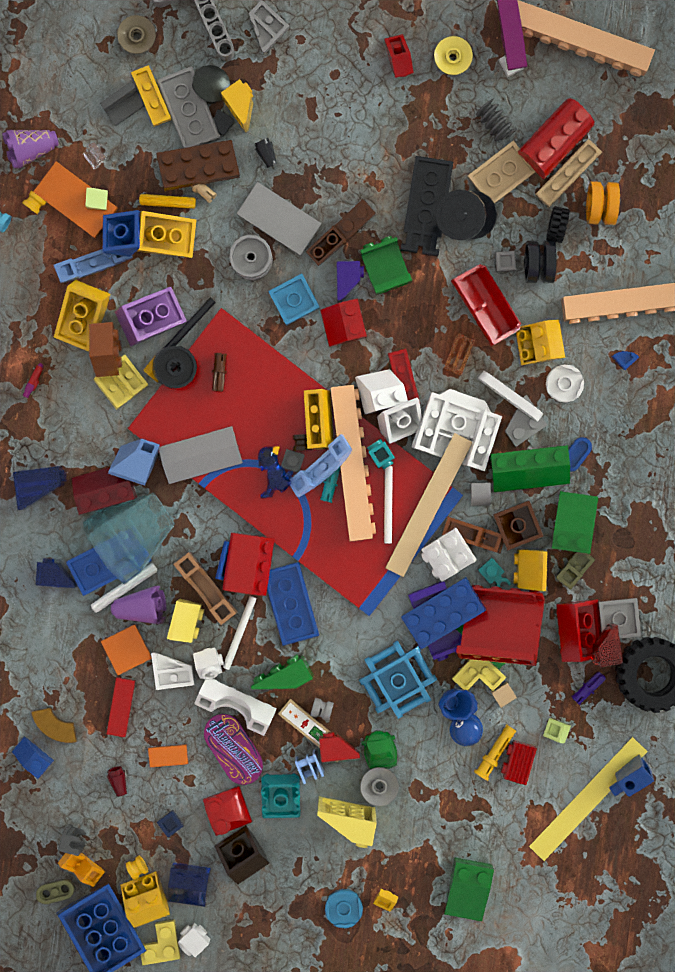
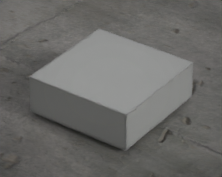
M515 251L495 252L496 272L516 271Z

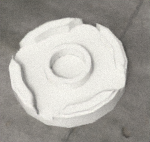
M563 364L556 366L549 372L545 385L551 398L557 402L567 403L574 401L581 395L584 389V379L577 368L572 365Z

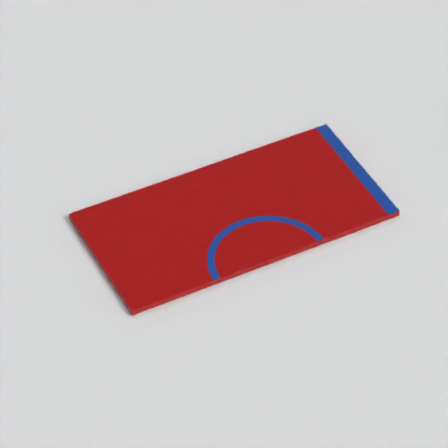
M221 308L189 349L195 357L197 364L193 380L181 388H169L161 385L127 429L140 439L160 444L159 447L232 426L243 463L196 476L192 479L266 537L274 538L275 544L370 616L400 578V575L386 569V566L434 472L395 442L389 444L380 430L363 417L359 419V427H363L364 432L361 446L366 448V457L363 458V463L368 465L369 477H365L366 485L370 484L371 496H368V503H372L374 515H370L371 523L375 522L376 534H372V539L350 541L341 467L336 483L338 486L335 487L332 503L320 500L325 484L323 482L306 494L297 497L288 483L297 472L281 468L286 449L293 451L295 441L292 435L306 434L304 391L327 389ZM215 353L227 354L225 366L227 374H225L224 390L222 392L212 390V370H214ZM331 394L333 440H335L337 435ZM380 439L383 442L385 441L395 457L392 460L393 464L390 465L393 467L392 543H384L385 469L382 467L377 468L367 447ZM275 446L280 447L278 455L273 453V458L272 456L267 458V456L263 455L265 451H273ZM328 449L295 451L305 455L300 470L305 471ZM451 485L414 558L463 495Z

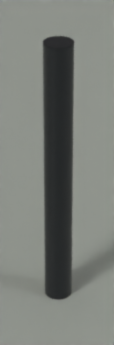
M210 297L164 348L176 346L216 302Z

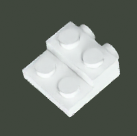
M454 528L421 549L423 560L431 564L433 576L436 579L440 578L441 582L477 560L457 528Z

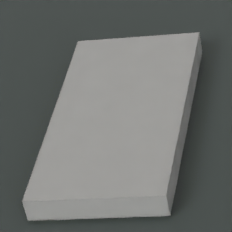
M192 66L157 80L183 148L204 145L220 139L207 102L201 99L192 88L195 75Z
M259 182L256 183L237 212L239 217L299 256L303 254L322 223Z

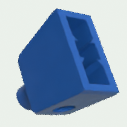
M639 754L615 773L617 782L611 785L609 789L614 796H618L623 791L627 796H632L654 782L651 768Z

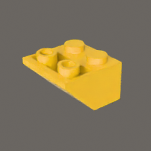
M546 320L521 326L520 330L516 332L521 365L565 358L559 320Z
M156 871L120 885L126 917L134 928L170 915L167 898Z

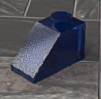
M43 558V562H37V586L77 587V583L60 563H55L54 559Z

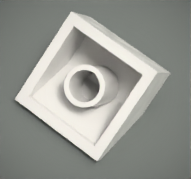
M390 369L355 377L365 414L390 409L408 401L404 384Z
M418 398L387 409L377 416L379 430L389 444L412 435L419 429L422 414Z

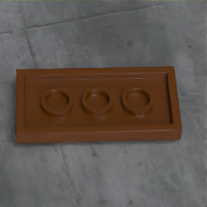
M232 140L156 153L164 191L240 178Z

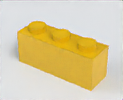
M330 390L304 391L307 449H329L328 445L334 441Z

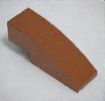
M447 517L442 535L457 528L466 543L499 554L501 553L504 541L500 533Z

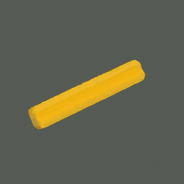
M140 194L139 204L194 209L196 207V199L194 197Z

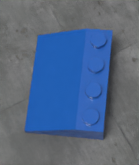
M109 884L56 912L89 972H114L146 951Z

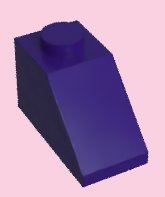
M337 261L338 302H342L360 283V278H364V266H360V261Z

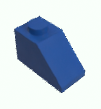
M25 736L12 751L20 764L37 779L44 774L54 761Z

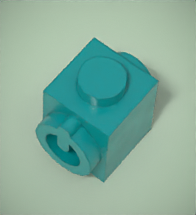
M382 439L367 447L368 453L377 468L382 467L386 469L393 464L392 460L395 457Z

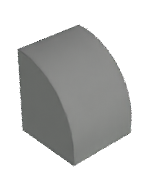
M470 483L471 506H490L491 483Z

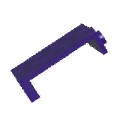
M440 581L409 593L408 596L413 609L447 589L445 582ZM456 629L428 645L433 660L442 661L449 657L448 654L456 653L457 645L461 646L462 635Z

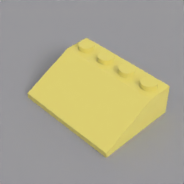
M319 796L317 816L352 843H356V846L367 848V846L373 845L377 824L375 807Z

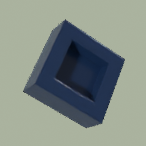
M173 810L157 821V824L168 838L184 826Z

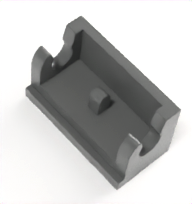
M69 824L62 833L58 851L79 856L86 843L76 837V834L86 835V832Z

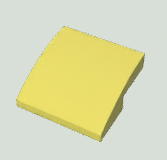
M126 355L121 357L122 368H119L118 376L95 377L93 379L116 410L148 386V383Z

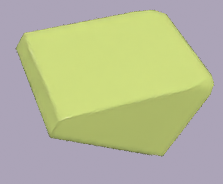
M87 188L85 207L87 209L107 210L108 191Z
M549 718L543 736L559 743H565L571 725Z

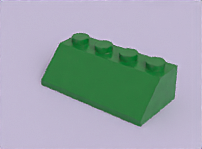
M568 445L490 454L494 492L570 484Z

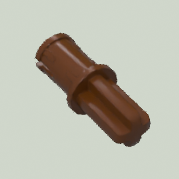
M215 353L214 370H212V390L222 392L224 390L225 374H227V371H225L227 354Z

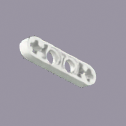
M483 371L478 377L483 384L536 422L543 416L539 409L488 372Z

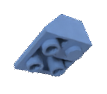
M139 439L122 445L108 474L145 486L156 463L160 444Z

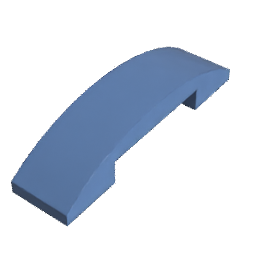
M103 249L73 260L72 258L53 266L60 283H65L111 268L133 258V256L104 253Z

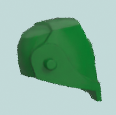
M376 730L370 733V735H366L365 741H361L362 746H364L365 760L370 770L377 767L390 769L397 766V748L394 743V735Z

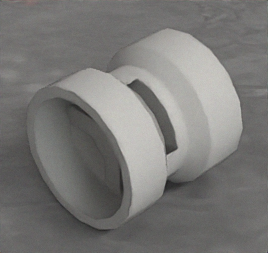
M315 698L310 716H319L323 720L329 721L334 703L329 701L322 702L321 699Z

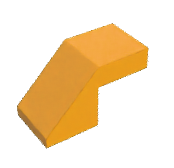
M65 853L58 862L61 868L73 872L80 882L92 887L95 886L105 873L100 866L83 853H80L79 856Z

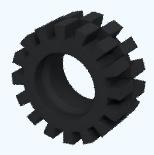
M553 207L547 229V241L562 243L567 229L570 209Z

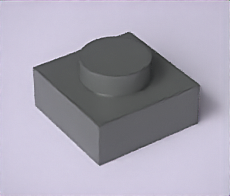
M286 449L281 468L298 473L305 455Z

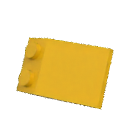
M140 211V248L137 252L192 258L196 219Z
M78 280L73 281L67 286L54 338L89 352V324L102 322L111 294Z
M517 549V553H514V565H517V572L513 573V584H516V587L520 589L546 591L547 552L534 549Z

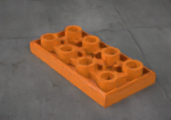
M57 161L33 191L95 239L103 229V215L114 214L118 209L109 200H107V210L87 209L85 207L86 189L91 187Z

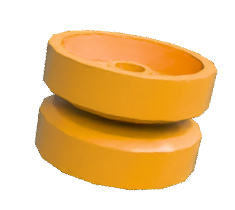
M590 181L586 198L587 224L597 225L602 217L605 225H616L620 205L619 183L608 182L603 190L601 182Z

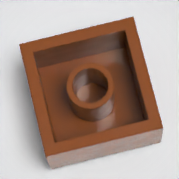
M113 322L89 324V357L96 377L118 376L119 368H122V358L119 356V351H122V343L119 340L118 329H114Z

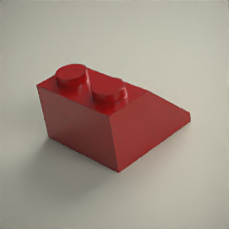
M358 298L337 303L320 310L329 347L367 337Z

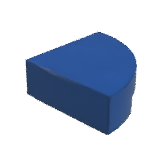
M628 351L618 352L611 356L623 370H626L639 358L635 353Z

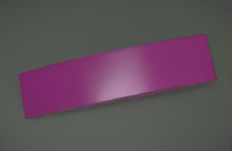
M497 0L501 38L508 71L526 68L527 59L518 1Z

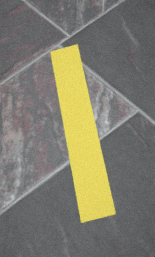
M632 737L529 847L545 861L611 791L609 787L617 782L615 773L640 754L643 757L648 751Z

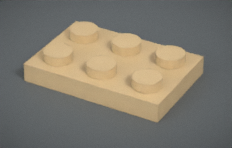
M514 140L467 176L478 192H483L490 196L494 203H497L536 173L518 154L520 148Z

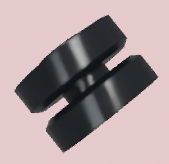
M526 241L524 254L526 283H537L540 275L543 283H554L556 276L555 241H544L541 246V252L537 241Z
M182 346L163 348L156 354L152 366L154 377L160 384L169 388H181L188 385L193 380L197 369L195 357ZM171 364H176L177 370H171Z

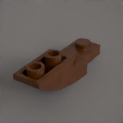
M362 199L336 225H333L318 239L306 253L320 266L359 232L376 212Z

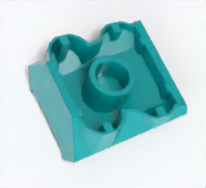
M267 773L261 777L262 817L299 818L301 816L300 776L295 773L269 775Z

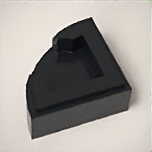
M218 109L215 115V124L219 133L225 136L234 119Z

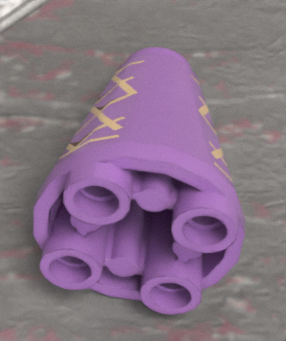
M7 130L2 133L4 143L7 144L9 151H6L8 160L12 163L13 168L17 169L59 146L55 131Z

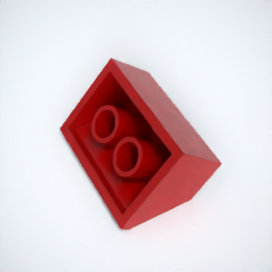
M231 533L222 590L266 596L275 539L257 535Z
M598 599L556 604L562 662H583L603 657Z

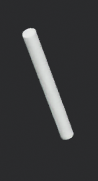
M392 466L385 469L384 543H392Z
M249 596L223 665L225 669L230 670L257 599L253 596Z

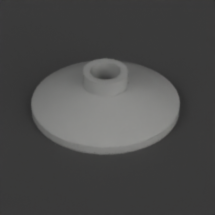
M377 767L364 774L360 789L362 796L368 803L375 806H384L395 799L398 794L399 784L393 772L386 768ZM378 782L383 784V787L380 789L376 787Z

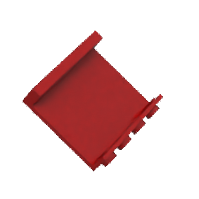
M472 585L486 611L464 624L461 646L457 645L456 650L458 657L461 659L536 666L545 603L543 593L537 590L525 592L517 588L502 590V588L496 586L483 588L480 585Z

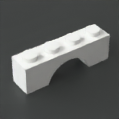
M205 679L194 703L210 712L219 707L234 708L244 716L247 729L263 736L277 709L250 695L228 687L215 679Z

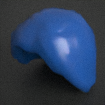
M459 688L447 690L438 703L443 716L452 721L468 720L477 711L478 705L474 694Z

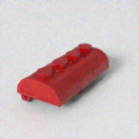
M568 98L518 150V154L544 180L592 129L595 122L579 102Z
M479 264L451 280V283L456 288L491 347L520 330L521 323L485 265Z

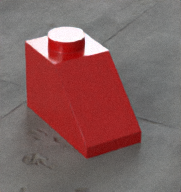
M403 34L385 38V45L395 78L413 74L411 53Z
M334 732L323 733V736H319L321 762L360 758L359 751L340 735H334Z

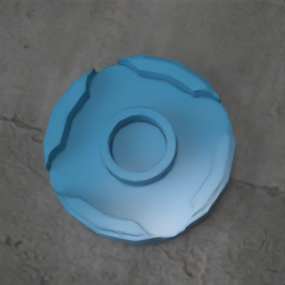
M336 890L326 900V917L329 922L338 928L352 927L362 916V901L357 893L352 890Z

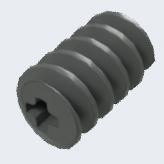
M493 98L480 107L476 116H483L480 122H487L485 128H492L489 134H497L494 138V141L497 142L511 136L517 128L510 130L512 122L505 123L508 116H500L503 109L496 111L499 104L492 105Z

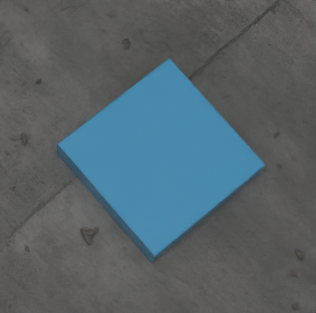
M303 274L268 291L286 326L320 308Z

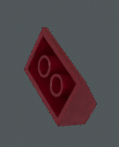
M110 467L73 477V496L78 514L83 515L137 499L133 482L108 474Z

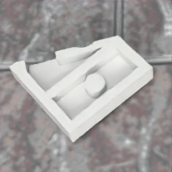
M155 652L151 653L156 690L195 685L192 665Z

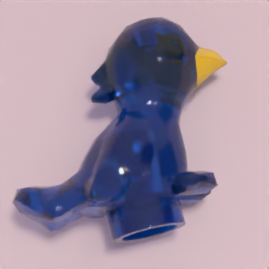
M265 446L258 453L261 471L265 468L267 469L268 486L260 495L262 499L271 498L277 489L283 493L292 483L289 478L294 472H286L278 463L279 446Z

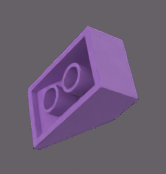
M171 287L123 305L115 311L130 346L146 341L187 322Z

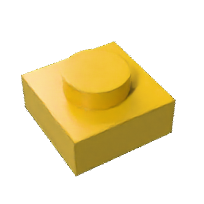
M381 889L376 895L373 904L391 912L397 903L398 896L393 895L390 891Z

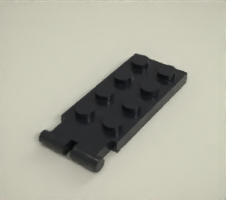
M421 156L415 157L403 233H407L406 243L401 244L400 251L417 253L418 247H423V255L439 256V249H436L437 238L441 239L442 231L437 225L435 215L440 200L449 193L453 161Z

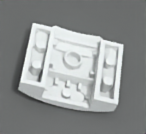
M448 389L441 394L431 392L419 429L416 431L412 448L442 458L454 433L473 442L462 465L485 471L502 416L492 413L484 400L455 390Z

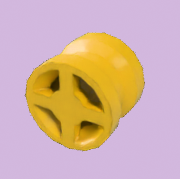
M30 191L28 199L22 203L38 215L41 206H45L47 202L33 191Z
M140 855L134 861L126 863L127 871L134 880L138 879L139 875L149 872L145 861Z

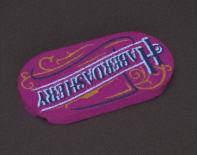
M217 714L210 718L204 729V738L229 779L240 785H247L256 781L262 773L263 760L237 718L228 714Z

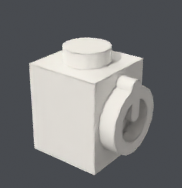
M206 648L200 652L193 653L195 668L200 679H213L222 673L221 665H224L222 654H218L216 648Z
M194 923L191 927L187 925L180 932L181 937L178 944L188 956L193 955L196 957L209 945L210 938L206 935L207 932L201 925L197 926Z

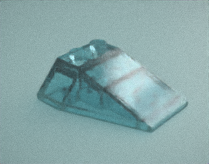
M150 493L97 511L85 520L83 525L87 539L105 566L123 584H127L142 572L175 523L155 493Z

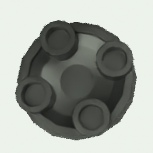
M207 65L201 67L195 73L192 88L201 99L209 104H215L222 100L221 92L228 88L231 83L229 76L223 69L218 66Z

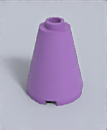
M153 586L114 600V603L111 604V613L117 619L162 624L166 616L162 617L163 611H166L164 592L159 590L160 586Z

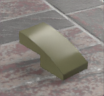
M575 552L556 578L571 590L595 559L590 554Z

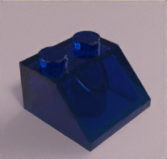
M173 863L169 876L167 901L205 907L211 868Z

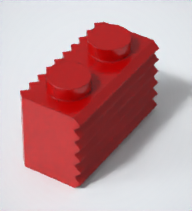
M513 740L512 744H508L506 755H508L507 763L503 762L501 773H503L505 780L527 785L537 750L536 746Z

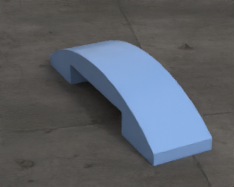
M340 434L328 445L329 449L305 471L300 470L288 481L297 497L306 494L325 481L348 458L352 448L343 434Z

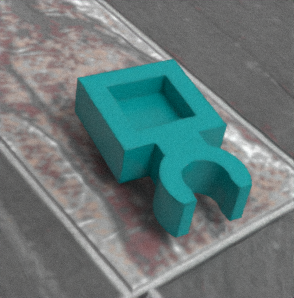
M492 557L478 569L489 584L495 581L496 587H500L502 582H506L509 586L511 585L507 578L501 576L505 571Z

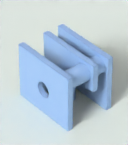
M315 749L312 756L307 754L306 758L300 761L298 756L295 757V764L303 784H306L307 778L312 775L315 780L318 773L322 777L324 776V769ZM306 765L310 766V769L303 771L302 767Z

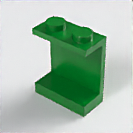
M385 237L381 239V243L374 245L372 242L364 245L363 249L360 250L376 296L412 283L411 275L407 271L398 246L397 237Z

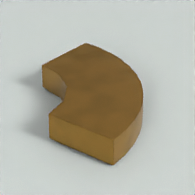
M51 707L31 712L34 722L46 736L59 742H77L74 722L59 720L54 715Z

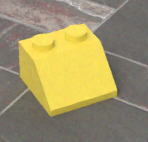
M184 599L177 600L167 639L192 643L193 639H197L200 628H197L198 620L202 621L204 609H201L202 604Z

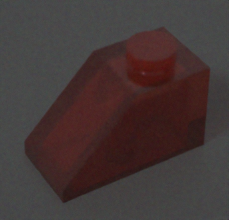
M610 623L592 646L591 658L593 663L599 667L623 663L618 625Z

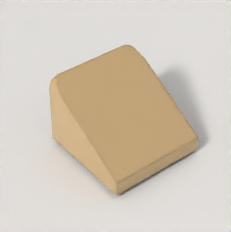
M507 681L498 686L494 691H490L501 708L517 698Z

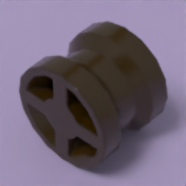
M307 434L292 435L295 441L293 451L312 450L307 449Z

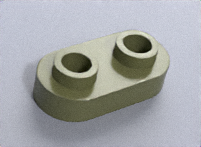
M61 879L42 884L36 891V898L41 904H50L69 899L75 891L74 883L69 879ZM66 885L69 890L64 891L62 886ZM44 890H48L50 895L46 896Z

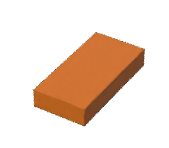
M187 744L148 748L150 767L188 764Z

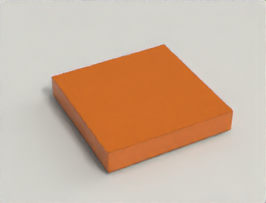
M136 624L101 641L117 675L152 659L151 653Z

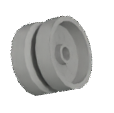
M242 236L234 242L230 249L229 258L231 265L238 276L245 280L254 281L261 279L268 274L272 267L273 256L270 246L259 236ZM253 254L255 258L253 260H248V258H250V255Z

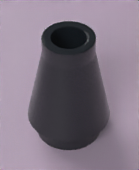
M269 138L255 143V151L267 168L277 164L273 144Z

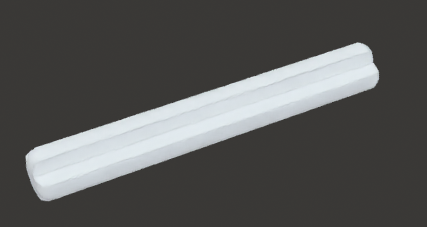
M153 563L149 564L91 604L95 613L99 612L158 571Z

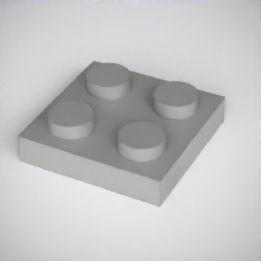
M637 598L598 602L602 640L641 637Z

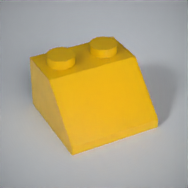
M239 79L222 91L221 95L223 102L246 133L249 131L253 108L252 97L254 96L249 85L246 82L243 84Z

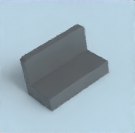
M132 81L100 102L115 126L145 106Z

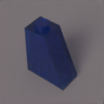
M62 466L13 472L18 510H26L64 486L66 471L62 470Z

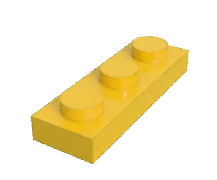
M149 65L131 72L153 127L170 121V114Z

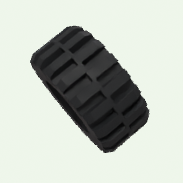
M645 637L640 641L632 642L633 645L627 646L624 649V654L619 656V664L615 668L617 672L615 678L619 684L620 692L630 703L644 711L660 713L661 710L665 712L671 710L670 707L675 706V644L658 637ZM649 657L663 658L670 666V680L658 692L645 691L637 682V670L640 664Z

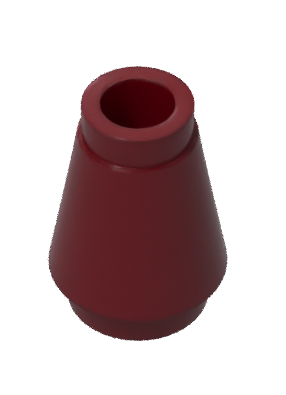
M121 766L109 769L106 777L116 796L120 797L127 794L125 770Z

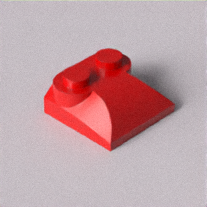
M240 786L203 799L207 816L216 836L224 835L231 830L252 822Z

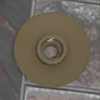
M133 15L121 22L117 37L125 51L132 54H142L153 46L156 39V31L150 20L143 16ZM136 34L141 35L140 39L138 40L134 39V36Z

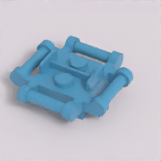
M397 640L389 648L371 658L367 657L364 659L371 673L360 678L359 682L367 690L376 706L375 710L377 713L391 707L397 718L400 719L404 713L424 702L428 703L431 701L425 687L435 682L437 678L435 674L432 675L420 653L419 646L405 653ZM398 652L400 657L376 669L374 664ZM409 658H415L426 678L425 680L420 681ZM374 678L387 700L385 703H382L370 682ZM421 692V696L398 708V703Z

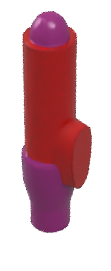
M42 363L36 365L22 396L28 398L32 391H35L39 383L38 379L44 369Z

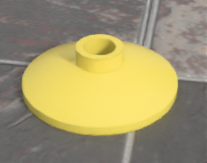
M450 36L441 40L434 53L437 67L449 75H458L465 72L471 65L473 52L469 43L457 36ZM455 55L457 59L453 61L449 56Z

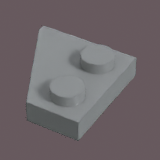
M263 0L249 12L262 53L265 55L290 26Z
M525 395L523 398L533 405L529 397ZM517 408L504 432L516 447L546 427L547 424L542 417L536 422Z

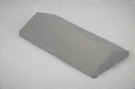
M232 426L159 447L162 465L169 484L243 463Z

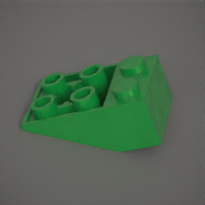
M296 654L287 659V664L283 666L278 664L272 667L269 674L261 673L254 677L251 689H295L312 680L314 674L304 656Z

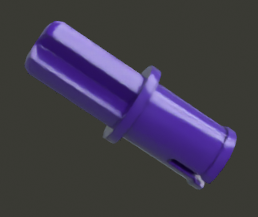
M599 671L596 672L586 683L583 682V686L571 697L581 705L605 681V676Z

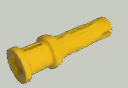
M507 724L505 725L488 755L485 754L482 757L483 761L478 769L474 770V773L487 781L489 780L490 773L494 767L498 766L497 761L516 733L515 729Z

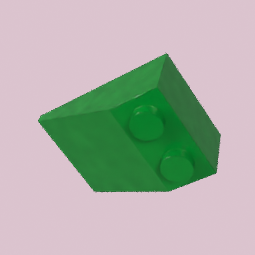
M560 491L552 542L553 549L590 554L598 503L597 496Z
M454 857L444 915L476 921L483 920L494 873L492 864Z

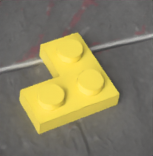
M469 659L452 679L463 690H469L480 678L494 691L504 681L506 676L490 661Z
M175 919L156 922L155 928L158 942L143 944L146 951L141 954L142 965L181 958Z

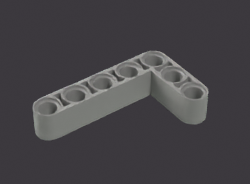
M152 0L154 6L162 8L178 0ZM193 0L219 58L223 61H230L235 55L233 43L214 1ZM208 12L215 14L211 19L205 18V15ZM217 29L223 31L220 36H214L213 32ZM229 47L231 50L229 53L223 54L221 49Z

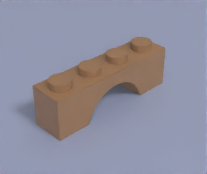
M188 552L173 564L184 579L201 596L209 611L220 625L238 612L191 552Z

